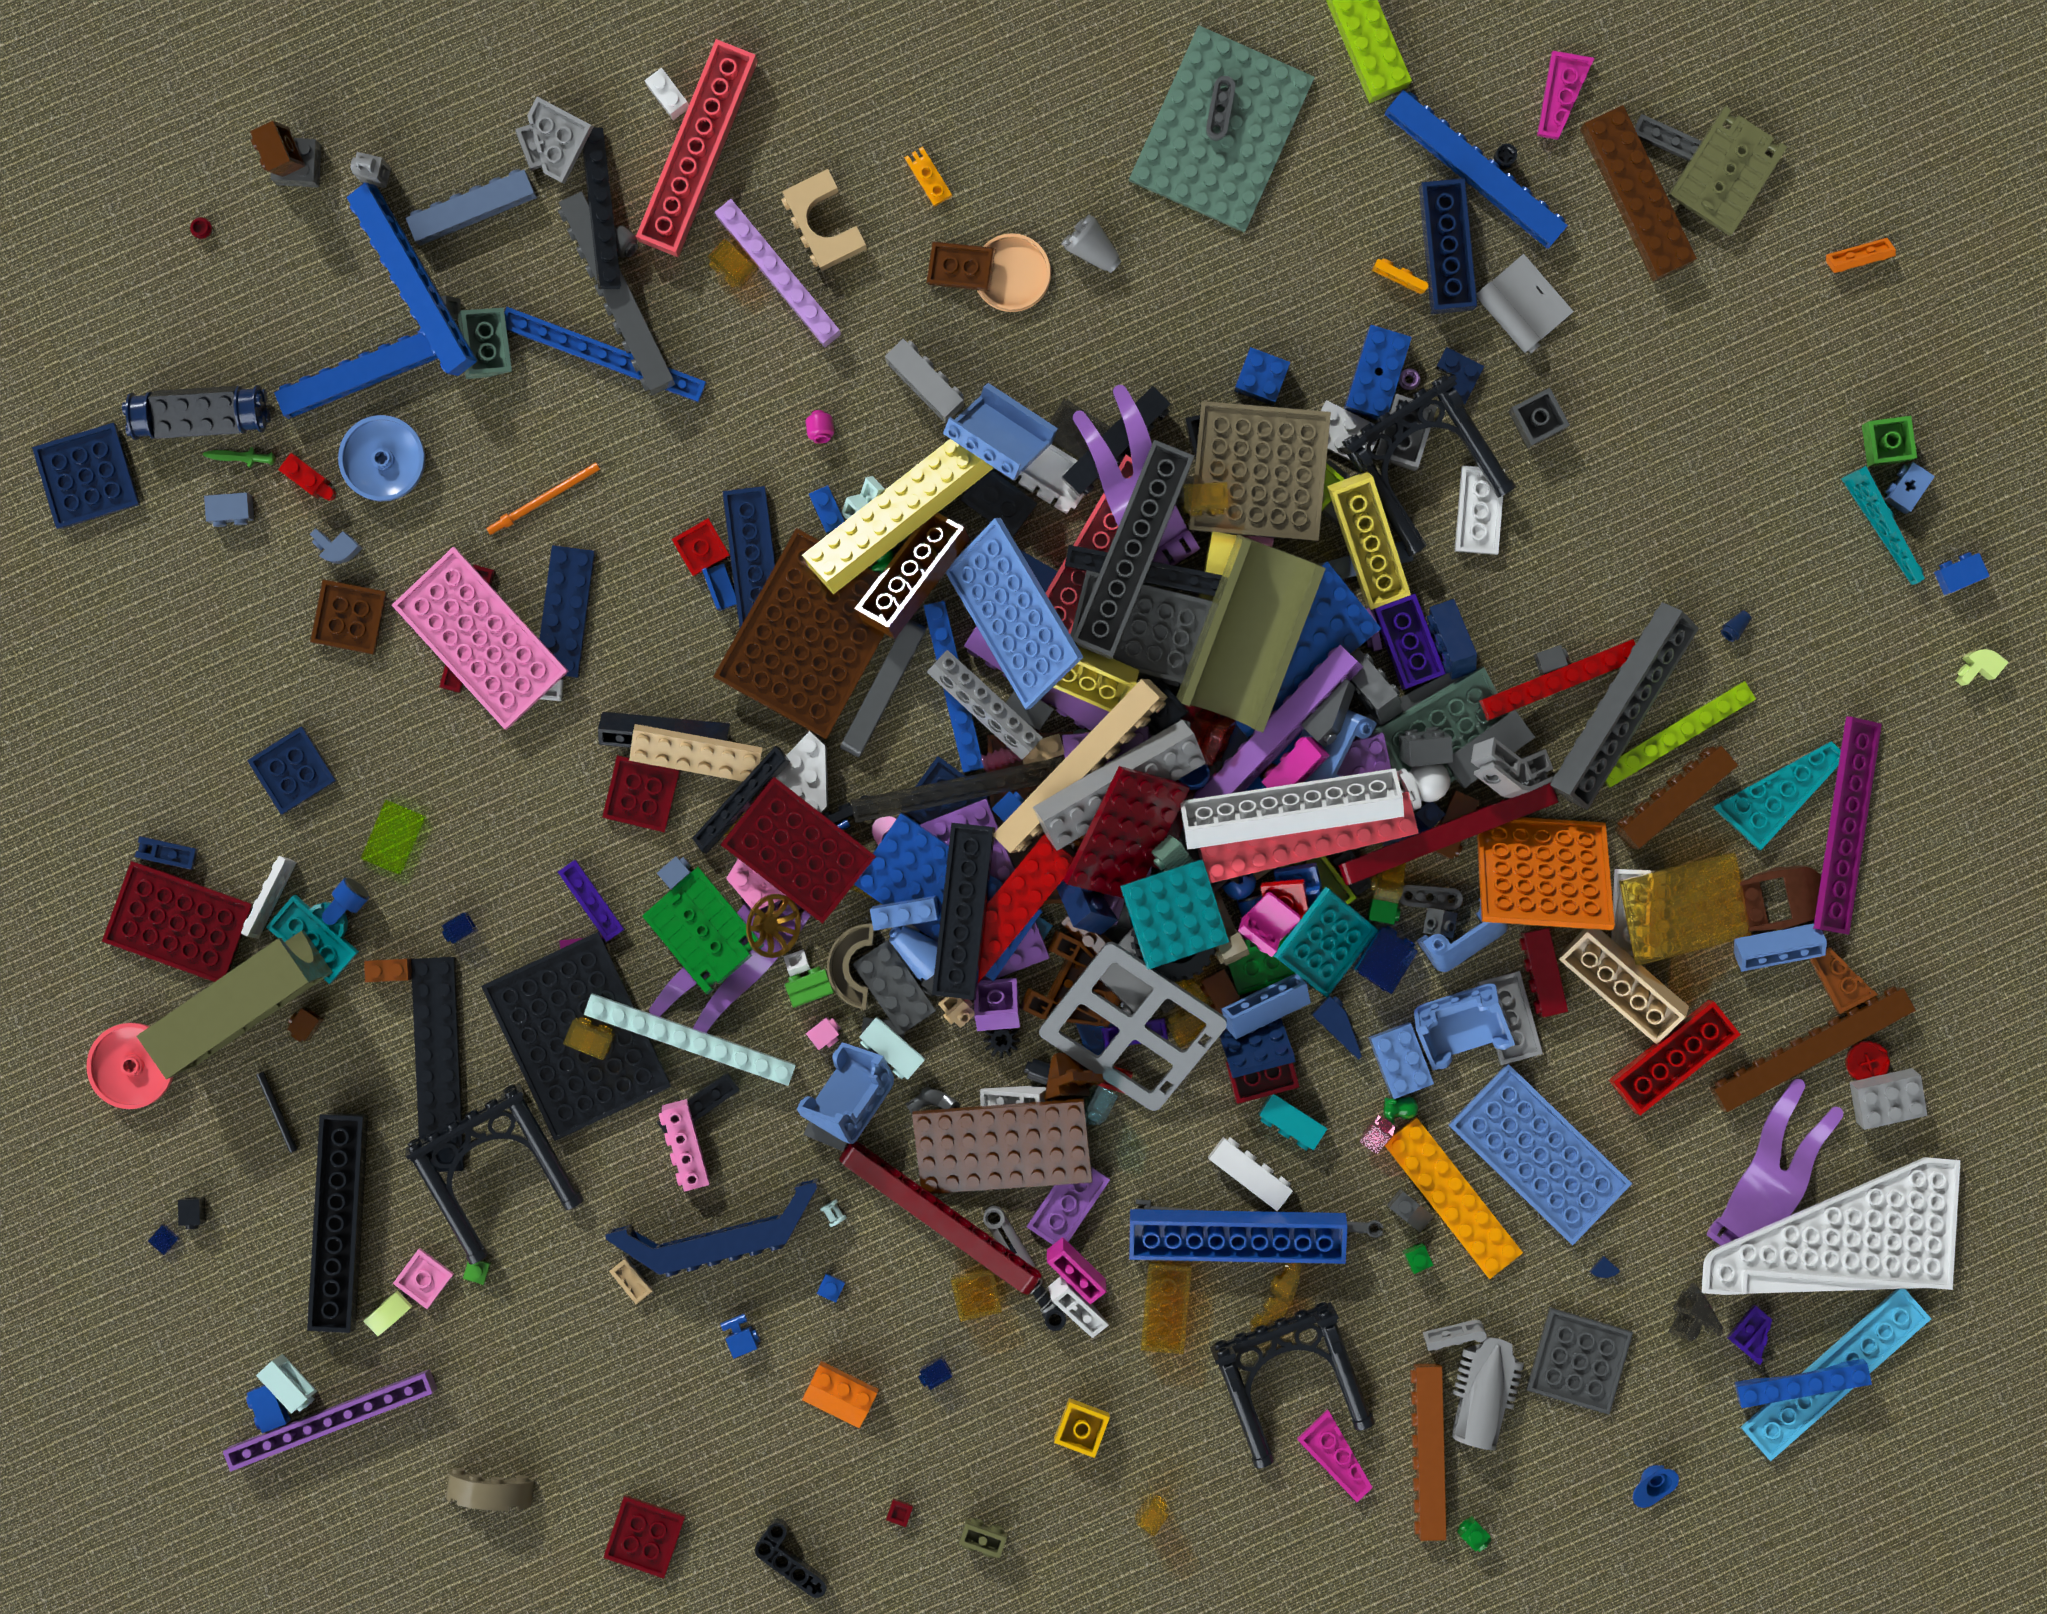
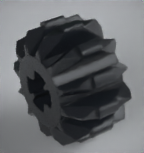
M1010 1029L994 1030L995 1032L993 1033L990 1030H986L985 1033L991 1036V1038H984L983 1041L991 1042V1044L987 1045L985 1049L990 1050L993 1047L992 1056H995L997 1051H1000V1058L1004 1057L1003 1051H1006L1007 1055L1011 1056L1012 1053L1009 1048L1011 1047L1013 1050L1018 1049L1012 1042H1020V1038H1012L1018 1031L1013 1030L1010 1033ZM1005 1035V1040H1008L1006 1044L1002 1043L1001 1046L998 1045V1040H995L996 1037Z

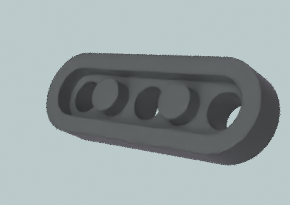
M1229 76L1219 77L1215 81L1206 134L1214 141L1222 140L1228 130L1235 93V82ZM1227 86L1228 91L1223 92L1220 87ZM1219 106L1224 108V111L1221 113L1216 109ZM1218 127L1220 132L1214 133L1212 129Z
M1404 885L1398 891V900L1405 906L1454 910L1460 907L1463 901L1461 892L1454 888ZM1407 891L1411 892L1412 897L1409 900L1405 898V893ZM1428 893H1431L1433 895L1432 901L1426 900V895ZM1453 895L1454 902L1449 903L1447 897Z

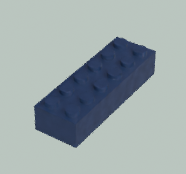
M1465 178L1422 182L1419 187L1431 314L1473 311L1477 307Z

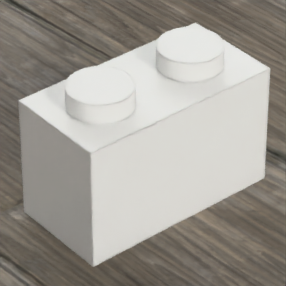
M662 68L644 80L649 90L672 120H675L687 111L689 107L688 102Z

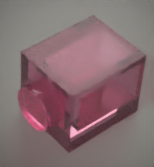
M1378 1115L1365 1129L1359 1142L1377 1155L1392 1138L1396 1127L1389 1120L1383 1119Z

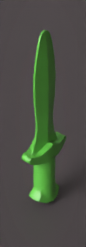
M250 447L248 452L213 450L203 453V456L214 460L242 461L248 463L247 466L249 468L253 466L254 462L273 465L276 460L272 452L270 454H255L253 447Z

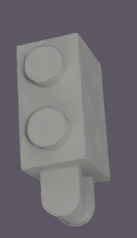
M357 152L356 158L353 157L351 161L352 173L360 182H366L382 188L387 187L391 167L383 158Z

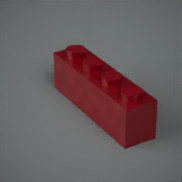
M1541 928L1521 933L1519 945L1521 951H1525L1526 959L1523 961L1525 970L1530 973L1531 980H1528L1530 991L1535 994L1536 1001H1533L1535 1013H1539L1540 1017H1548L1568 1012L1550 929Z

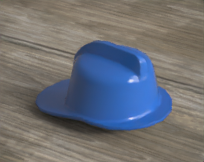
M1653 1465L1645 1469L1640 1483L1633 1492L1634 1504L1638 1507L1646 1508L1658 1502L1675 1490L1679 1482L1678 1474L1674 1470L1665 1469L1662 1465Z

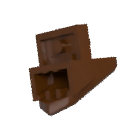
M1056 1053L1051 1058L1045 1100L1058 1101L1090 1097L1089 1088L1104 1083L1103 1074L1093 1073L1092 1070L1084 1071L1083 1065L1067 1054Z

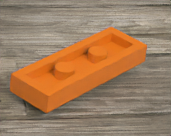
M1888 238L1827 254L1826 263L1834 273L1843 272L1847 269L1896 256V249Z

